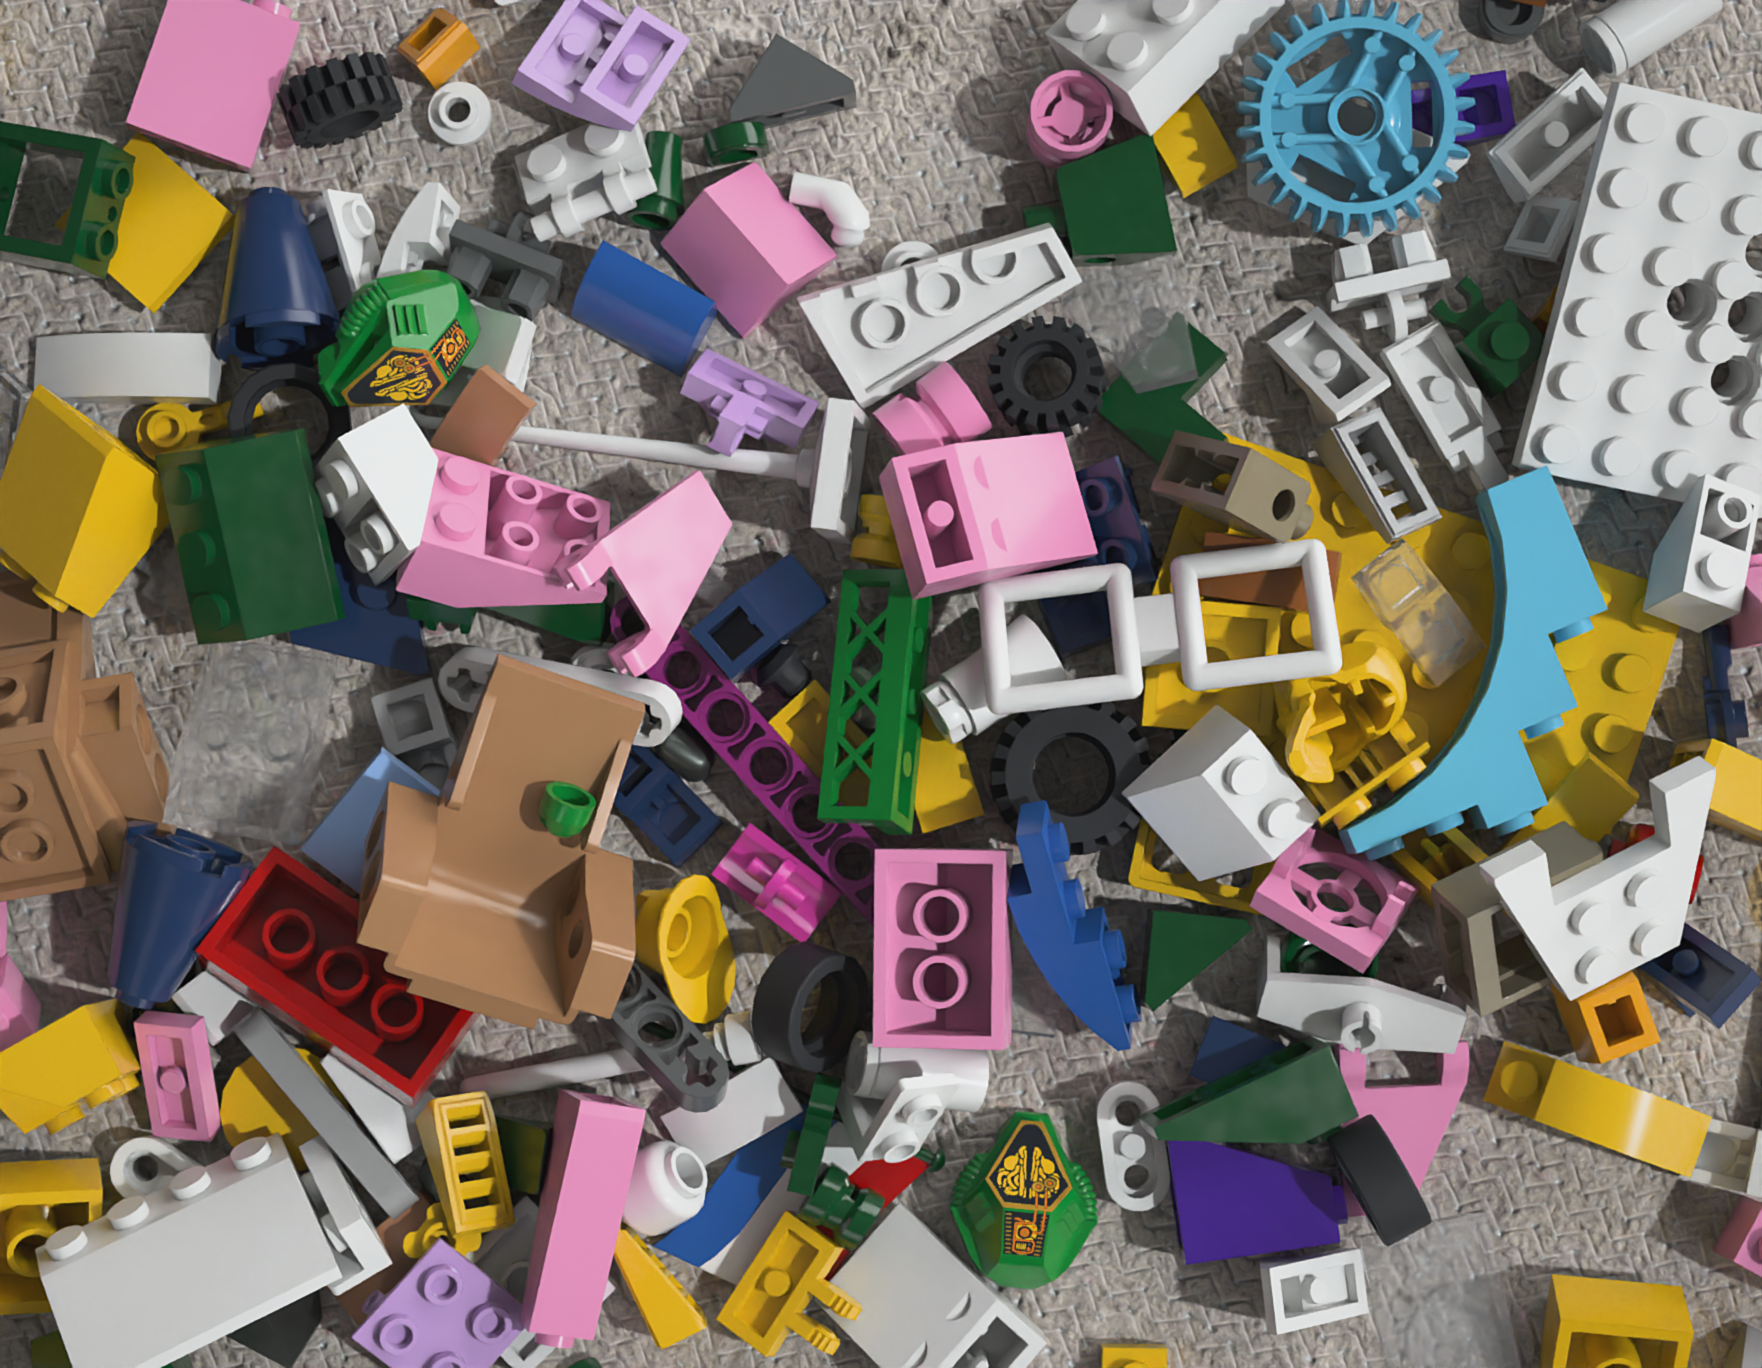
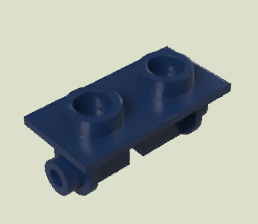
M1117 455L1075 472L1098 554L1096 558L1099 565L1125 564L1131 571L1133 586H1141L1159 579L1157 567L1162 565L1161 558H1156L1146 525H1141L1138 516L1141 510L1129 477L1133 475L1131 468L1124 469L1121 458Z

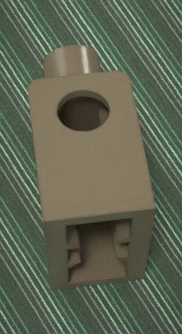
M1178 430L1174 432L1150 490L1230 529L1282 544L1290 539L1296 540L1304 536L1313 521V510L1306 504L1311 492L1309 482L1252 448ZM1222 474L1231 476L1225 493L1212 487L1215 478Z

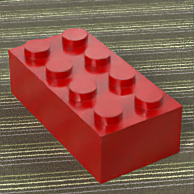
M274 845L195 950L200 966L411 1109H414L480 1014L406 992L407 978L389 973L383 967L387 952L356 943L360 903Z

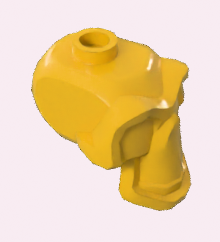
M1356 641L1341 645L1342 667L1333 675L1271 682L1279 716L1276 726L1286 738V762L1294 775L1307 782H1332L1335 777L1334 774L1345 770L1359 755L1365 744L1386 734L1402 717L1407 701L1405 678L1397 660L1379 643Z

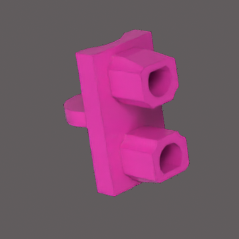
M749 823L729 852L711 873L716 879L801 943L806 942L842 894L834 885L752 823Z

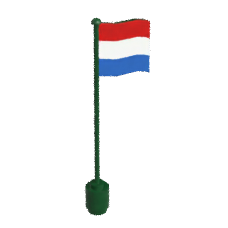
M649 1022L640 1028L662 1040L675 1037L673 1030L656 1022ZM732 1060L726 1061L728 1063V1070L732 1073H737L748 1066L746 1064L735 1066ZM790 1086L801 1103L803 1112L740 1147L705 1194L704 1205L700 1211L691 1219L676 1226L667 1235L653 1243L652 1246L734 1285H738L785 1210L797 1213L806 1197L802 1194L787 1191L792 1169L780 1167L789 1129L802 1131L811 1095ZM835 1107L818 1177L829 1163L834 1162L848 1172L849 1180L855 1185V1188L859 1190L870 1187L885 1197L886 1200L881 1209L882 1211L927 1168L928 1172L932 1173L940 1171L945 1166L946 1157L940 1148L933 1153L921 1147L916 1155L901 1162L889 1163L884 1159L858 1162L839 1110ZM822 1225L815 1226L833 1239L831 1229H826ZM845 1249L842 1250L824 1278L828 1281L833 1277L850 1252Z

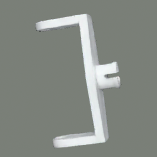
M1269 935L1264 937V951H1260L1257 970V1017L1342 1044L1348 1051L1353 1053L1355 1048H1360V1054H1368L1377 1049L1455 1053L1467 1018L1466 1003L1447 984H1442L1440 999L1438 1000L1373 978L1280 972V938Z

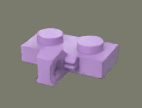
M708 348L705 349L687 373L680 394L697 401L698 405L707 411L708 416L717 419L716 429L707 446L728 457H731L736 451L745 433L758 440L762 437L767 441L783 443L795 449L813 422L820 405L819 402Z

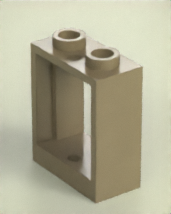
M1565 821L1431 884L1445 983L1481 1018L1552 982L1524 939L1526 937L1523 933L1495 946L1491 915L1504 908L1500 904L1501 899L1495 890L1481 875L1479 865L1532 840L1546 853L1550 884L1552 886L1607 859L1597 842L1593 839H1585Z

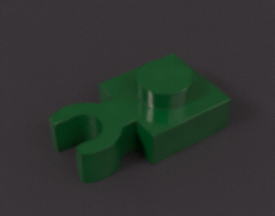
M818 1072L814 1081L802 1131L789 1129L780 1167L792 1169L787 1191L809 1197L813 1195L843 1078Z

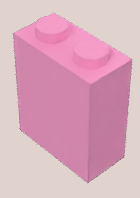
M168 0L126 120L128 129L251 174L277 99L276 93H279L278 89L282 85L300 33L301 23L289 19L292 13L290 8L272 0H254L253 5L241 0Z

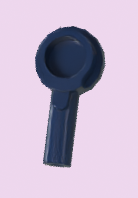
M1713 625L1702 631L1707 676H1703V699L1708 739L1713 738L1737 749L1736 739L1749 737L1746 706L1744 699L1734 701L1731 699L1727 671L1733 663L1728 626Z

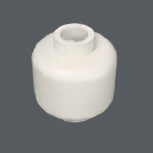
M668 1140L651 1143L639 1150L636 1154L621 1220L638 1233L655 1236L666 1233L694 1217L704 1205L708 1182L705 1167L697 1154Z

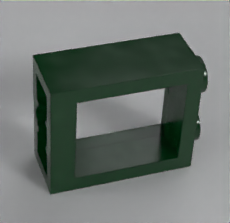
M0 121V260L105 280L110 260L117 250V231L125 199L132 190L134 180L133 167L136 157L100 138ZM26 149L83 159L61 246L4 235Z

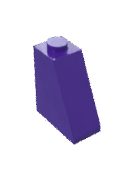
M1165 1140L1170 1171L1169 1187L1179 1254L1186 1265L1341 1242L1338 1225L1348 1223L1344 1191L1341 1185L1332 1186L1331 1177L1322 1170L1226 1142Z

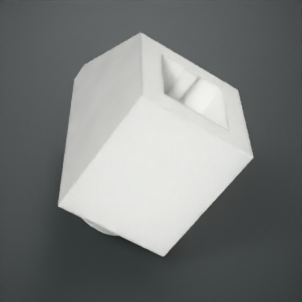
M1708 474L1699 477L1654 552L1642 611L1695 632H1701L1740 613L1762 496Z

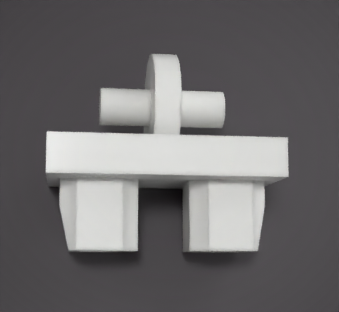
M1424 230L1403 234L1392 238L1388 242L1394 266L1392 271L1374 274L1367 244H1357L1335 250L1331 255L1333 286L1325 295L1329 313L1381 302V307L1361 311L1364 329L1385 326L1392 342L1407 339V321L1426 317L1427 306L1424 298L1403 302L1402 297L1438 290L1442 287V281L1451 278L1447 259L1436 261L1433 248Z

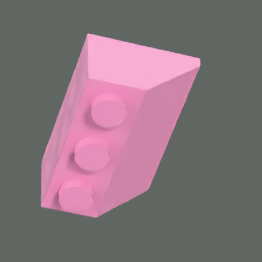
M875 849L873 1047L1005 1050L1011 1044L1012 912L1007 901V892L1013 865V849Z

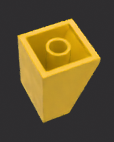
M39 384L31 393L0 479V548L2 549L0 551V563L26 581L33 576L38 582L32 588V591L59 612L64 613L71 605L94 619L170 523L159 472L114 434Z

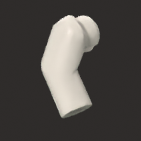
M800 172L794 173L789 203L824 210L830 222L833 223L831 239L842 247L854 248L859 246L864 241V230L870 227L869 212L851 186L838 180Z

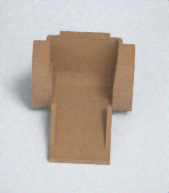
M12 571L0 572V902L111 883L112 872L119 871L123 834L127 824L132 820L158 823L154 835L165 837L166 835H175L176 804L173 781L133 672L96 678L90 617L71 605L64 613L59 612L32 591V588L38 582L33 576L26 581Z
M497 654L439 797L391 781L387 784L364 843L356 943L387 952L383 967L389 973L407 978L406 992L533 1030L539 1018L562 1025L570 1024L574 1021L579 1010L611 1019L636 954L633 861L631 858L600 849L599 846L633 740L645 715V703ZM559 781L576 785L589 792L596 800L590 821L581 833L569 838H560L552 835L541 823L538 816L539 804L546 785L550 782Z

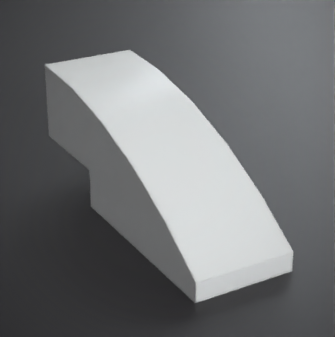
M126 332L36 337L34 390L41 384L67 403L154 406L158 403L220 405L222 360L219 359L215 350L214 335L206 333Z

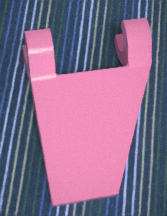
M694 470L599 539L572 552L552 566L564 588L570 589L574 586L577 591H582L592 585L610 568L645 624L644 630L622 640L606 652L620 675L629 672L631 677H638L651 668L665 652L732 526V522L700 470Z
M1460 1036L1454 1054L1434 1053L1438 1075L1437 1082L1365 1086L1366 1054H1360V1048H1355L1353 1053L1348 1051L1342 1044L1332 1046L1333 1055L1359 1115L1341 1124L1344 1128L1364 1116L1372 1114L1390 1139L1419 1191L1467 1084L1469 1072L1468 1041L1461 1040ZM1341 1172V1186L1345 1195L1348 1217L1366 1216Z

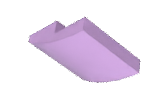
M565 0L517 69L511 84L573 116L613 129L631 132L691 39L636 5L630 16L626 17L601 0Z

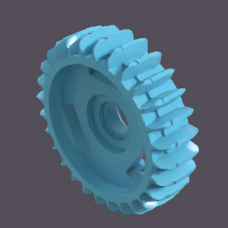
M1337 0L1335 17L1328 18L1327 12L1321 3H1317L1312 6L1311 18L1313 24L1308 27L1294 14L1288 19L1289 29L1293 35L1289 41L1276 31H1273L1268 36V42L1276 52V55L1272 58L1269 55L1256 52L1252 57V62L1258 69L1264 72L1262 77L1245 76L1241 80L1240 84L1242 87L1255 93L1254 100L1241 101L1235 105L1236 112L1252 116V124L1238 128L1235 131V137L1247 140L1253 139L1255 144L1254 148H1251L1240 157L1241 162H1261L1264 169L1255 176L1251 183L1253 186L1266 184L1270 180L1277 188L1272 192L1267 201L1270 206L1283 201L1286 197L1293 202L1287 220L1294 222L1305 210L1313 213L1311 232H1319L1326 223L1327 218L1335 220L1334 229L1337 238L1345 237L1350 221H1357L1363 238L1370 237L1374 226L1373 218L1380 217L1387 231L1396 230L1398 223L1395 211L1401 208L1404 214L1413 221L1420 218V208L1415 199L1421 196L1426 201L1437 204L1442 199V196L1432 184L1435 179L1452 184L1458 178V175L1445 165L1448 158L1452 160L1468 158L1469 151L1455 144L1454 141L1456 136L1468 135L1475 131L1474 124L1458 120V112L1474 106L1475 99L1456 97L1455 92L1456 88L1470 79L1469 73L1463 72L1450 75L1447 66L1459 55L1458 50L1452 49L1438 55L1433 47L1441 38L1442 30L1438 28L1427 34L1424 38L1416 33L1423 17L1418 12L1404 25L1396 22L1399 4L1394 1L1389 5L1382 17L1374 15V0H1364L1359 9V14H1351L1348 0ZM1341 36L1351 53L1301 86L1296 87L1285 69L1332 38ZM1428 82L1432 91V147L1413 148L1411 83ZM1351 98L1365 100L1374 111L1372 128L1366 134L1360 136H1353L1344 132L1337 120L1339 107L1344 101ZM1298 155L1354 183L1355 186L1347 202L1337 201L1298 181L1290 172Z

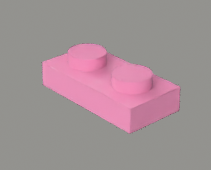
M146 1010L133 1023L152 1134L157 1137L211 1142L222 1130L204 1016Z

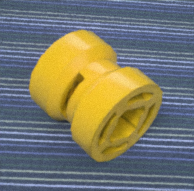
M861 495L858 515L863 521L862 529H865L866 533H861L853 538L850 558L877 566L904 569L884 496Z

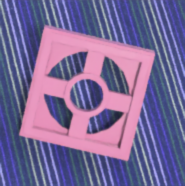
M1312 825L1278 856L1272 871L1256 890L1249 906L1357 971L1364 973L1409 910L1421 888L1374 860L1369 861L1367 856L1362 853L1347 854L1342 841ZM1323 862L1341 874L1337 880H1317L1298 869V867L1305 864ZM1359 884L1379 896L1382 908L1379 915L1360 905L1359 898L1354 892ZM1292 889L1307 897L1308 908L1300 902ZM1326 892L1339 896L1346 902L1349 911L1336 912L1326 908L1319 901L1317 894ZM1351 923V924L1357 926L1358 928L1347 927V926H1341V925H1346V924Z

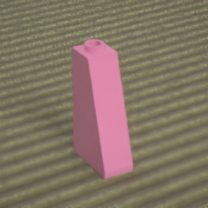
M559 1089L519 1320L528 1332L536 1333L534 1342L558 1348H573L575 1338L594 1340L646 1112L645 1109L623 1098Z

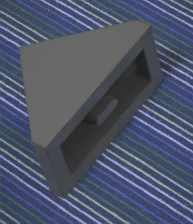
M776 33L729 108L732 124L739 122H761L765 125V129L856 108V90L853 79Z

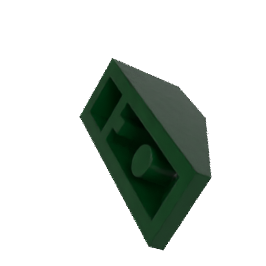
M1309 1035L1137 1117L1141 1127L1157 1140L1289 1144L1307 1142V1144L1314 1145L1328 1141L1329 1136L1343 1129L1341 1124L1359 1115L1330 1045Z

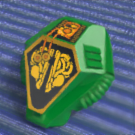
M418 270L373 279L363 284L352 296L335 334L338 342L327 346L318 354L320 377L318 385L331 405L336 407L349 405V407L399 406L403 403L404 405H428L435 396L439 397L442 389L445 391L474 347L481 330L474 307L461 283L456 278L442 271Z
M1015 1110L1013 1115L998 1129L994 1145L989 1150H986L985 1153L974 1154L973 1159H969L968 1165H964L963 1171L959 1173V1178L955 1180L956 1185L953 1186L954 1193L951 1194L952 1201H950L949 1207L966 1252L977 1270L985 1278L1001 1287L1033 1290L1056 1280L1072 1264L1098 1222V1216L1096 1215L1098 1208L1095 1207L1097 1200L1094 1199L1096 1193L1092 1191L1093 1185L1090 1184V1178L1086 1176L1085 1170H1081L1082 1166L1080 1163L1072 1162L1066 1156L1061 1146V1137L1048 1113Z

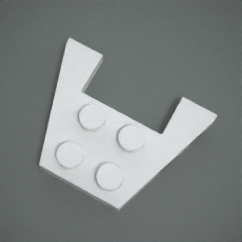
M1697 756L1649 780L1655 828L1654 835L1552 887L1546 853L1532 840L1479 865L1481 875L1495 890L1501 899L1500 904L1526 937L1524 939L1551 982L1568 1000L1572 1001L1680 945L1716 779L1715 767L1702 757Z

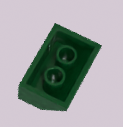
M304 428L207 440L155 455L198 645L247 641L346 618L319 493L315 485L316 479Z

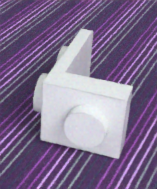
M946 1073L900 1079L895 1083L886 1100L850 1095L847 1091L846 1082H842L836 1105L858 1162L884 1159L886 1162L896 1163L916 1155L959 1087L955 1074Z

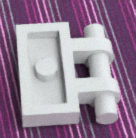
M590 122L515 156L527 204L536 215L530 219V222L540 242L561 233L568 238L585 230L584 223L613 210L618 215L637 207L636 200L657 191L653 176L648 169L652 165L639 122L636 123L631 132Z

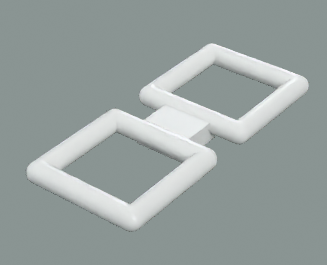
M1305 539L1289 541L1284 544L1274 543L1179 555L1170 564L1173 593L1134 598L1131 571L1122 563L1018 575L982 583L978 587V605L987 708L993 714L1003 715L1134 699L1143 691L1142 666L1181 662L1183 682L1192 691L1333 675L1342 667V655L1326 548L1320 540ZM1302 566L1314 650L1208 663L1198 579ZM1107 590L1116 674L1011 687L1004 603Z

